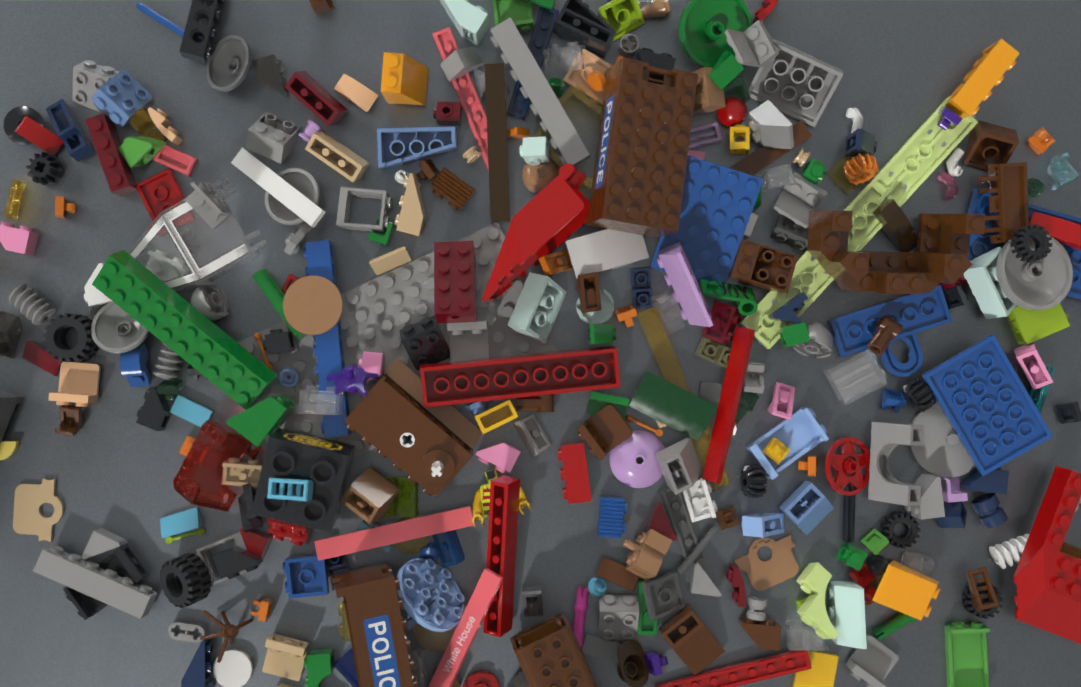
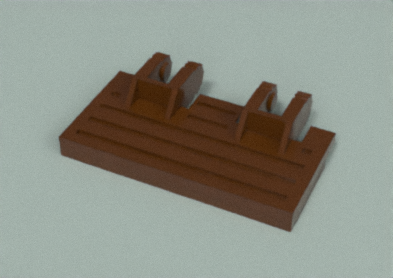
M1027 162L988 165V173H996V176L977 177V182L980 183L991 181V188H981L978 190V194L996 193V196H989V213L997 212V215L985 216V221L992 220L993 228L985 227L984 233L998 232V235H990L991 244L1007 243L1014 236L1013 233L1029 225Z

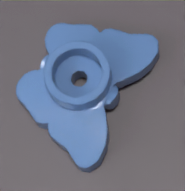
M494 400L473 402L462 409L464 413L471 411L472 415H476L486 411L487 404Z

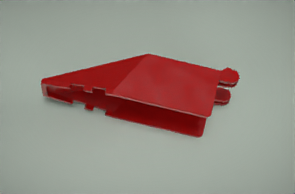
M572 163L564 164L559 169V175L513 216L482 297L484 302L495 301L513 286L511 283L518 276L523 278L527 275L525 271L530 266H538L540 264L539 258L555 251L585 223L590 202L578 187L583 184V181L585 182L587 177L582 170H577L576 166L572 165Z

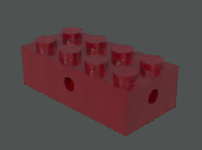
M473 240L434 242V315L437 324L476 322V268Z

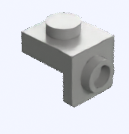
M748 362L743 392L763 394L764 363Z

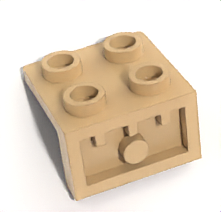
M272 633L266 639L265 647L268 650L262 671L299 681L304 668V658L308 653L310 643Z

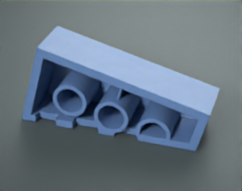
M377 128L378 168L385 169L457 149V128Z

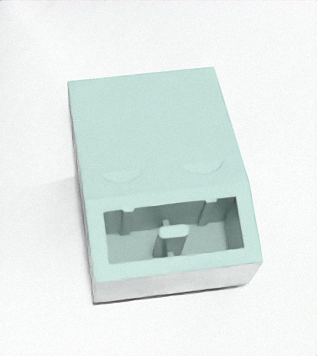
M439 0L460 35L479 46L490 27L487 11L481 6L477 5L475 7L470 4L469 0Z

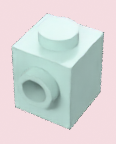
M546 136L523 138V143L520 145L519 150L520 156L523 157L526 163L539 165L540 163L550 162V143Z

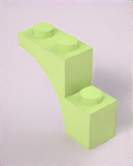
M815 562L809 563L796 580L801 585L800 588L807 594H810L797 613L802 616L801 619L804 623L816 630V634L822 639H835L839 632L832 625L825 606L826 588L832 575L820 563Z

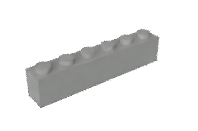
M51 546L42 550L33 572L137 618L142 619L149 614L158 594L150 586L134 583L135 581L132 578L118 576L117 572L100 568L99 564L95 562L84 561L77 554L66 553L59 546Z

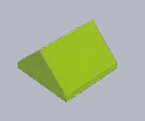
M612 0L601 6L598 10V15L616 31L613 41L645 24L638 0Z

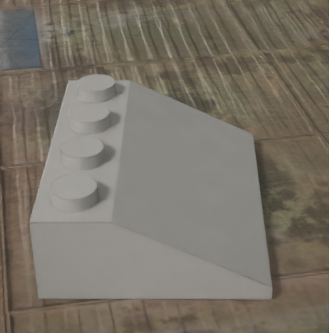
M772 38L779 54L763 67H758L745 95L761 103L769 100L779 111L815 127L844 75L843 70Z

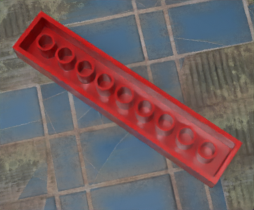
M615 346L420 365L424 407L620 387L618 350Z

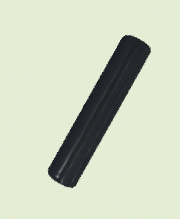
M846 485L844 487V491H851L855 489L852 485ZM844 495L843 541L853 543L855 533V495Z

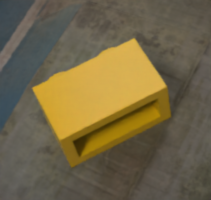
M507 399L488 408L484 412L476 414L474 417L482 433L485 434L517 418L518 413L511 399Z

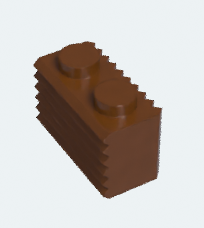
M445 167L442 168L430 185L433 189L432 193L440 199L442 197L446 198L449 201L447 204L456 211L458 208L463 211L476 193L474 188Z

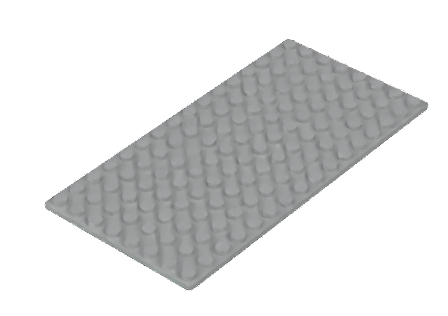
M494 223L457 240L474 241L476 322H488L489 357L495 358L558 351L550 334L546 344H542L516 332L508 326L510 316L524 287V277L518 276L511 282L513 286L495 301L484 302L482 300L505 239L499 224ZM434 251L341 294L343 298L341 329L345 367L352 366L354 363L358 365L359 359L363 357V351L385 353L384 371L397 357L421 378L420 370L415 369L401 341L399 330L408 324L413 325L420 322L425 317L434 316ZM282 321L259 333L262 335L261 341L263 344L264 335L270 334V330L282 329V332L292 331L285 321ZM439 323L440 331L450 350L447 323ZM293 334L295 351L271 355L265 351L269 363L273 365L271 371L277 377L258 403L271 396L286 395L293 401L292 404L296 407L281 426L282 429L354 445L355 449L352 458L376 448L372 444H366L361 439L362 435L357 431L355 433L352 432L351 435L325 438V433L322 434L321 422H323V414L319 412L321 395H318L317 392L319 375L315 373V364L318 363L317 356H314L313 344H316L315 336L307 335L303 339L298 340ZM254 335L237 342L266 365ZM448 358L439 363L451 362V359ZM285 367H292L299 374V381L293 387H284L279 382V373ZM382 377L377 378V380H367L365 384L367 394ZM359 391L354 394L348 392L350 413L364 398ZM470 403L452 404V406L458 410ZM266 444V445H263V449H264L265 452H266L267 444Z

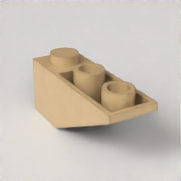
M409 173V176L405 177L404 187H406L405 195H402L400 198L399 206H402L400 214L396 216L395 225H397V231L420 236L423 233L426 212L416 173Z

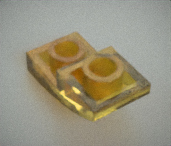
M141 108L129 120L130 124L141 136L165 142L168 140L156 127L144 108Z

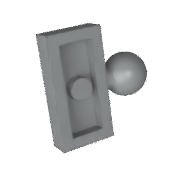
M306 222L298 224L295 229L297 233L295 235L291 233L286 239L284 252L289 255L298 253L301 250V241L309 233L312 226Z

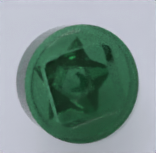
M1035 178L1027 179L1028 196L1039 197L1045 189L1044 184Z

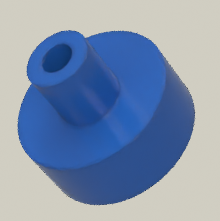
M427 543V547L421 548L419 558L432 559L434 562H437L439 551L434 548L435 544Z

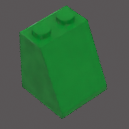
M286 395L271 396L228 419L226 423L255 446L259 447L268 443L269 436L278 428H281L296 407L292 404L293 401Z

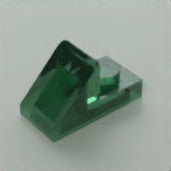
M743 387L735 418L736 424L740 422L748 411L751 412L760 397L757 393L743 392Z

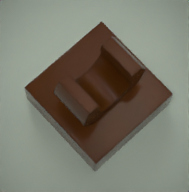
M427 159L418 164L422 170L416 176L420 181L427 179L435 180L440 171L431 159Z
M733 505L718 509L715 512L721 530L740 524Z

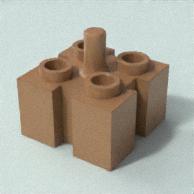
M652 529L647 531V533L643 532L641 535H638L635 542L625 539L623 546L634 551L633 553L630 552L626 559V570L645 580L655 577L672 540Z

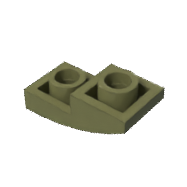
M702 337L694 355L727 369L731 349Z

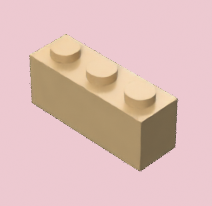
M323 130L315 132L305 150L353 183L363 177L370 165L369 162Z

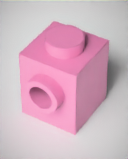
M363 351V357L359 359L358 367L363 368L366 372L376 373L382 377L385 353Z

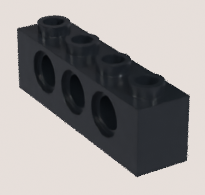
M192 0L180 47L182 57L206 63L207 58L211 57L212 47L210 45L212 39L215 40L217 28H215L216 21H220L221 10L219 9L221 3L224 4L225 0H212L213 4L210 6L204 5L207 0ZM203 18L209 19L206 24H200L199 21ZM197 37H204V40L202 42H195V39Z

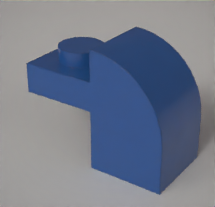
M144 341L133 350L120 353L121 373L123 377H127L131 387L149 386L152 382L146 367L150 356Z

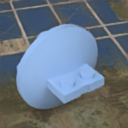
M416 558L405 563L397 574L400 584V590H397L399 598H402L403 607L407 611L405 615L407 628L410 630L416 624H420L435 632H446L454 628L464 613L465 598L452 578L451 572L436 564L432 559Z

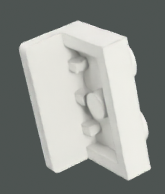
M702 478L697 479L693 487L682 492L692 523L709 517L716 518L715 512L718 511L715 501H711L709 493H712L709 481L706 482Z

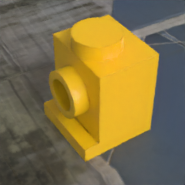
M737 124L734 127H730L729 155H749L750 126L745 127L744 124ZM741 138L743 142H736V139Z

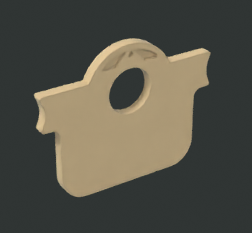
M43 478L41 484H20L15 489L13 529L16 533L38 535L39 541H53V526L64 515L63 502L55 495L56 479L48 480ZM44 503L53 505L54 513L51 517L42 515L41 506Z

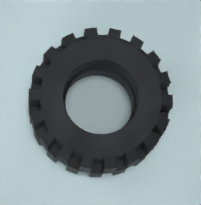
M69 313L55 316L56 319H51L49 321L50 325H46L44 328L47 332L43 333V337L46 338V341H43V345L48 347L46 349L47 353H52L51 357L58 359V361L83 362L85 359L92 358L91 354H96L98 351L96 347L99 346L94 342L91 335L92 322L87 316ZM74 327L78 332L79 341L71 349L67 345L66 335Z
M186 553L166 561L162 565V570H160L161 588L168 601L173 603L175 607L184 608L203 600L210 593V587H212L211 575L205 562L198 555Z

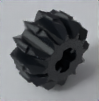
M42 152L41 155L34 153L35 159H29L31 165L26 166L30 170L27 175L32 177L35 183L46 186L48 183L55 184L54 178L61 179L58 172H63L59 168L62 163L56 160L57 157L55 155H49L47 152Z
M915 378L903 386V393L918 411L924 412L936 403V397L933 395L930 387L921 379Z
M758 465L744 466L740 476L741 491H743L744 496L752 498L763 497L768 486L766 471H764L762 466Z

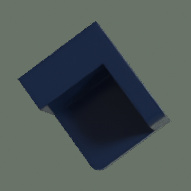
M943 501L945 517L936 518L940 527L965 528L967 511L963 502L948 503Z

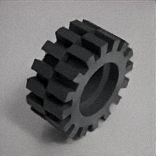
M1038 224L1018 229L1013 233L1014 236L1011 237V241H1014V243L1010 244V247H1014V250H1011L1012 253H1017L1015 257L1017 259L1021 258L1020 261L1033 262L1048 256L1047 253L1051 252L1049 247H1052L1053 244L1049 243L1052 237H1047L1049 234L1048 230L1043 231L1045 228L1043 226L1039 227ZM1028 236L1035 242L1034 251L1027 244Z
M894 511L892 515H886L887 519L884 518L882 520L884 525L881 524L880 528L883 529L881 534L889 540V544L897 548L911 547V543L915 544L917 542L915 538L920 537L917 534L921 532L920 528L917 527L919 523L915 521L916 519L907 513ZM903 522L907 526V532L904 536L897 537L894 534V527L897 523Z
M984 582L976 584V587L985 586ZM993 586L998 603L1003 602V598L999 597L1002 595L1001 592L997 591L998 589ZM970 587L969 589L964 588L963 591L966 592V595L962 594V598L965 599L962 603L971 614L981 619H989L988 616L991 618L995 617L994 612L996 614L1000 612L997 610L998 607L976 611ZM986 590L978 591L979 594L983 592L987 594Z

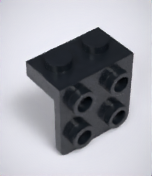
M435 315L425 317L413 325L408 324L399 330L401 341L416 370H420V365L435 364L450 358V350L440 331L439 324L436 322Z

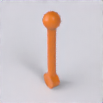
M257 332L254 334V338L258 341L260 350L266 363L265 366L272 370L273 365L269 363L268 357L263 348V344L261 341L262 335L259 332Z
M632 415L626 416L628 422H634L654 432L655 435L662 436L663 431L661 429H655L636 420Z

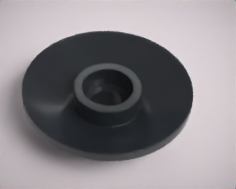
M27 106L13 108L4 119L6 135L17 144H33L16 133L15 130L25 116L30 117L45 127L42 116L35 109Z

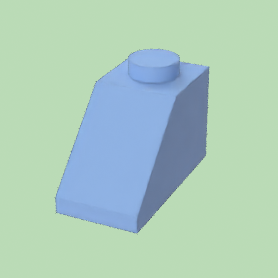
M757 513L742 516L743 536L764 538L784 533V513Z

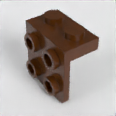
M608 404L581 423L577 428L581 440L588 443L592 455L600 460L633 434V431L613 404Z

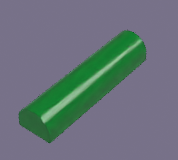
M262 269L254 273L253 279L295 337L301 340L308 334L297 331L288 323L283 311L285 294L266 269Z

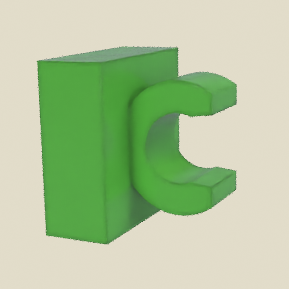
M875 528L861 540V543L874 555H879V552L884 547L887 548V545L890 543Z

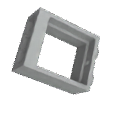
M340 187L336 225L340 229L386 233V228L390 222L388 210L392 208V197H390L387 191ZM352 197L382 199L379 225L349 223Z
M240 532L196 550L197 555L205 562L206 567L209 569L212 586L228 580V577L220 579L209 550L232 540H235L237 546L247 550ZM245 569L240 571L239 573L241 575L243 573H246L247 571Z

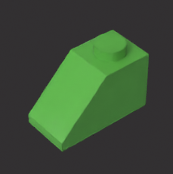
M129 136L123 140L124 143L118 149L129 167L135 168L145 166L166 146L165 141L145 136Z

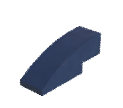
M63 99L46 108L58 137L63 140L72 158L79 162L94 153L85 132Z

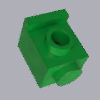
M812 158L807 162L800 175L817 185L826 174L824 171L826 165Z
M843 541L835 558L860 571L868 553Z

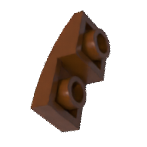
M605 557L602 558L596 572L597 577L634 592L640 578L626 570V566Z

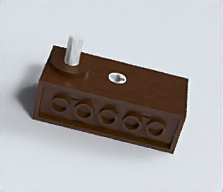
M385 374L344 420L349 430L354 433L357 431L362 435L361 439L366 444L375 446L379 455L383 458L388 457L393 461L392 465L397 470L405 471L408 474L409 480L415 484L418 482L423 486L422 490L427 495H433L436 498L473 456V448L471 449Z

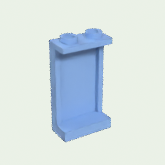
M799 408L792 413L791 420H782L746 446L758 465L764 468L769 479L773 480L778 476V472L822 441L826 442L829 440L826 435L828 434L826 428L822 424L819 425L815 420L817 416L811 408ZM773 437L790 449L779 465L762 453Z

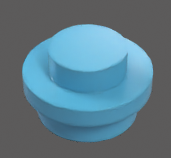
M592 578L588 582V589L592 595L601 597L606 592L607 584L602 578Z

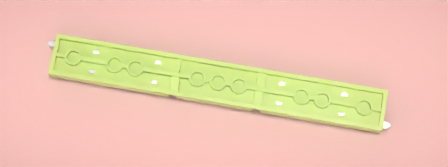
M950 96L939 105L881 168L876 176L871 179V182L843 210L852 211V229L848 233V251H861L883 227L872 212L886 199H894L898 206L901 207L978 123L974 119L975 115L962 119L958 125L951 123L944 130L937 125L943 118L938 113L943 107L948 108L945 103ZM806 250L796 262L788 293L769 290L757 303V311L752 315L745 316L739 323L741 328L755 330L754 337L759 340L758 342L767 350L770 349L780 339L778 330L791 326L793 323L770 320L768 316L797 294L804 292L808 297L804 301L805 305L797 311L793 309L799 318L834 278L829 276L820 265V262Z

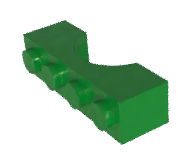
M334 649L310 650L306 655L307 657L304 658V668L307 669L308 676L305 678V687H321L322 679L333 672L335 669Z

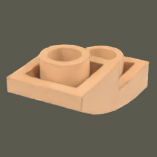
M346 74L342 75L333 89L347 101L351 100L365 112L369 111L378 97L372 90Z
M149 107V115L156 127L166 138L179 146L183 139L178 137L179 132L170 126L172 122L167 119L168 114L159 108L155 111Z

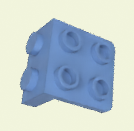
M122 70L100 86L91 100L114 123L123 128L136 112L152 100V95L127 71Z

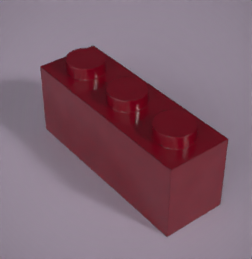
M306 71L294 72L284 86L327 126L337 125L348 111L346 107Z

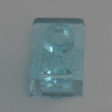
M1068 153L1053 157L1049 161L1046 171L1060 188L1072 183L1080 176L1069 164L1068 159L1070 155Z

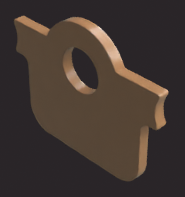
M791 535L776 541L768 537L757 538L749 546L748 554L734 560L739 571L746 572L752 587L757 591H764L796 576L799 571L798 564L791 551L796 546L791 540ZM762 546H768L772 551L771 557L766 561L760 560L757 556L758 549Z

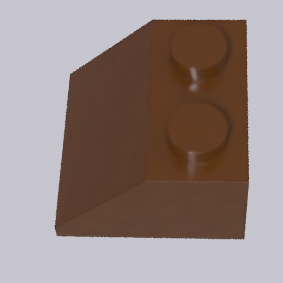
M978 120L969 136L963 164L988 171V165L1007 163L1019 144L1016 130Z

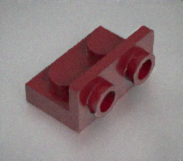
M715 300L711 310L713 326L705 327L702 337L727 347L733 341V331L735 326L740 323L741 314L737 307Z

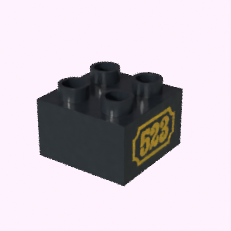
M278 428L268 439L251 514L331 533L338 519L342 503L341 499L344 494L355 446ZM269 478L313 480L312 501L268 499ZM277 483V486H276V494H278V495H279L280 483ZM285 483L284 495H287L288 483ZM294 484L293 495H296L297 484Z

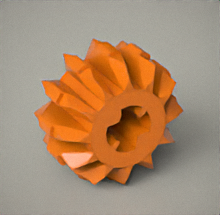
M867 152L862 155L859 153L856 157L852 156V159L846 161V165L843 167L847 180L855 185L870 181L879 171L877 160L872 154L869 155Z

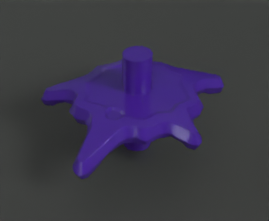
M354 363L352 366H346L338 373L328 375L326 380L334 381V385L337 386L335 394H339L343 390L353 394L359 391L366 397L365 384L367 380L379 378L380 376L376 373L366 372Z

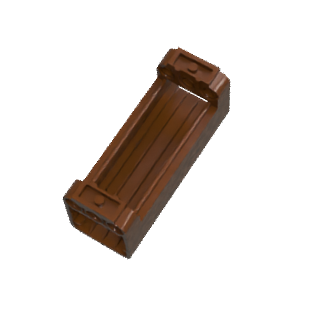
M563 613L544 619L519 631L518 634L510 638L514 652L530 687H598L571 625Z

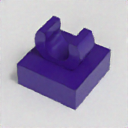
M943 107L938 113L943 118L937 125L946 130L951 123L958 125L962 118L948 108Z
M651 651L644 653L648 672L655 676L663 674L662 666L668 665L667 656L663 657L662 654L658 655Z

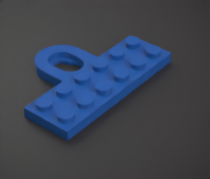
M937 285L930 293L905 295L828 320L840 357L868 349L867 344L876 331L875 326L883 315L887 314L903 326L902 330L891 340L885 352L880 355L885 369L890 374L898 377L911 376L922 365L923 353L916 333L952 322L941 285ZM897 339H901L907 344L909 352L906 363L899 362L898 358L891 351L892 343Z

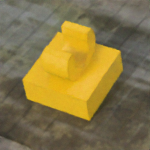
M773 437L762 453L779 465L790 449Z

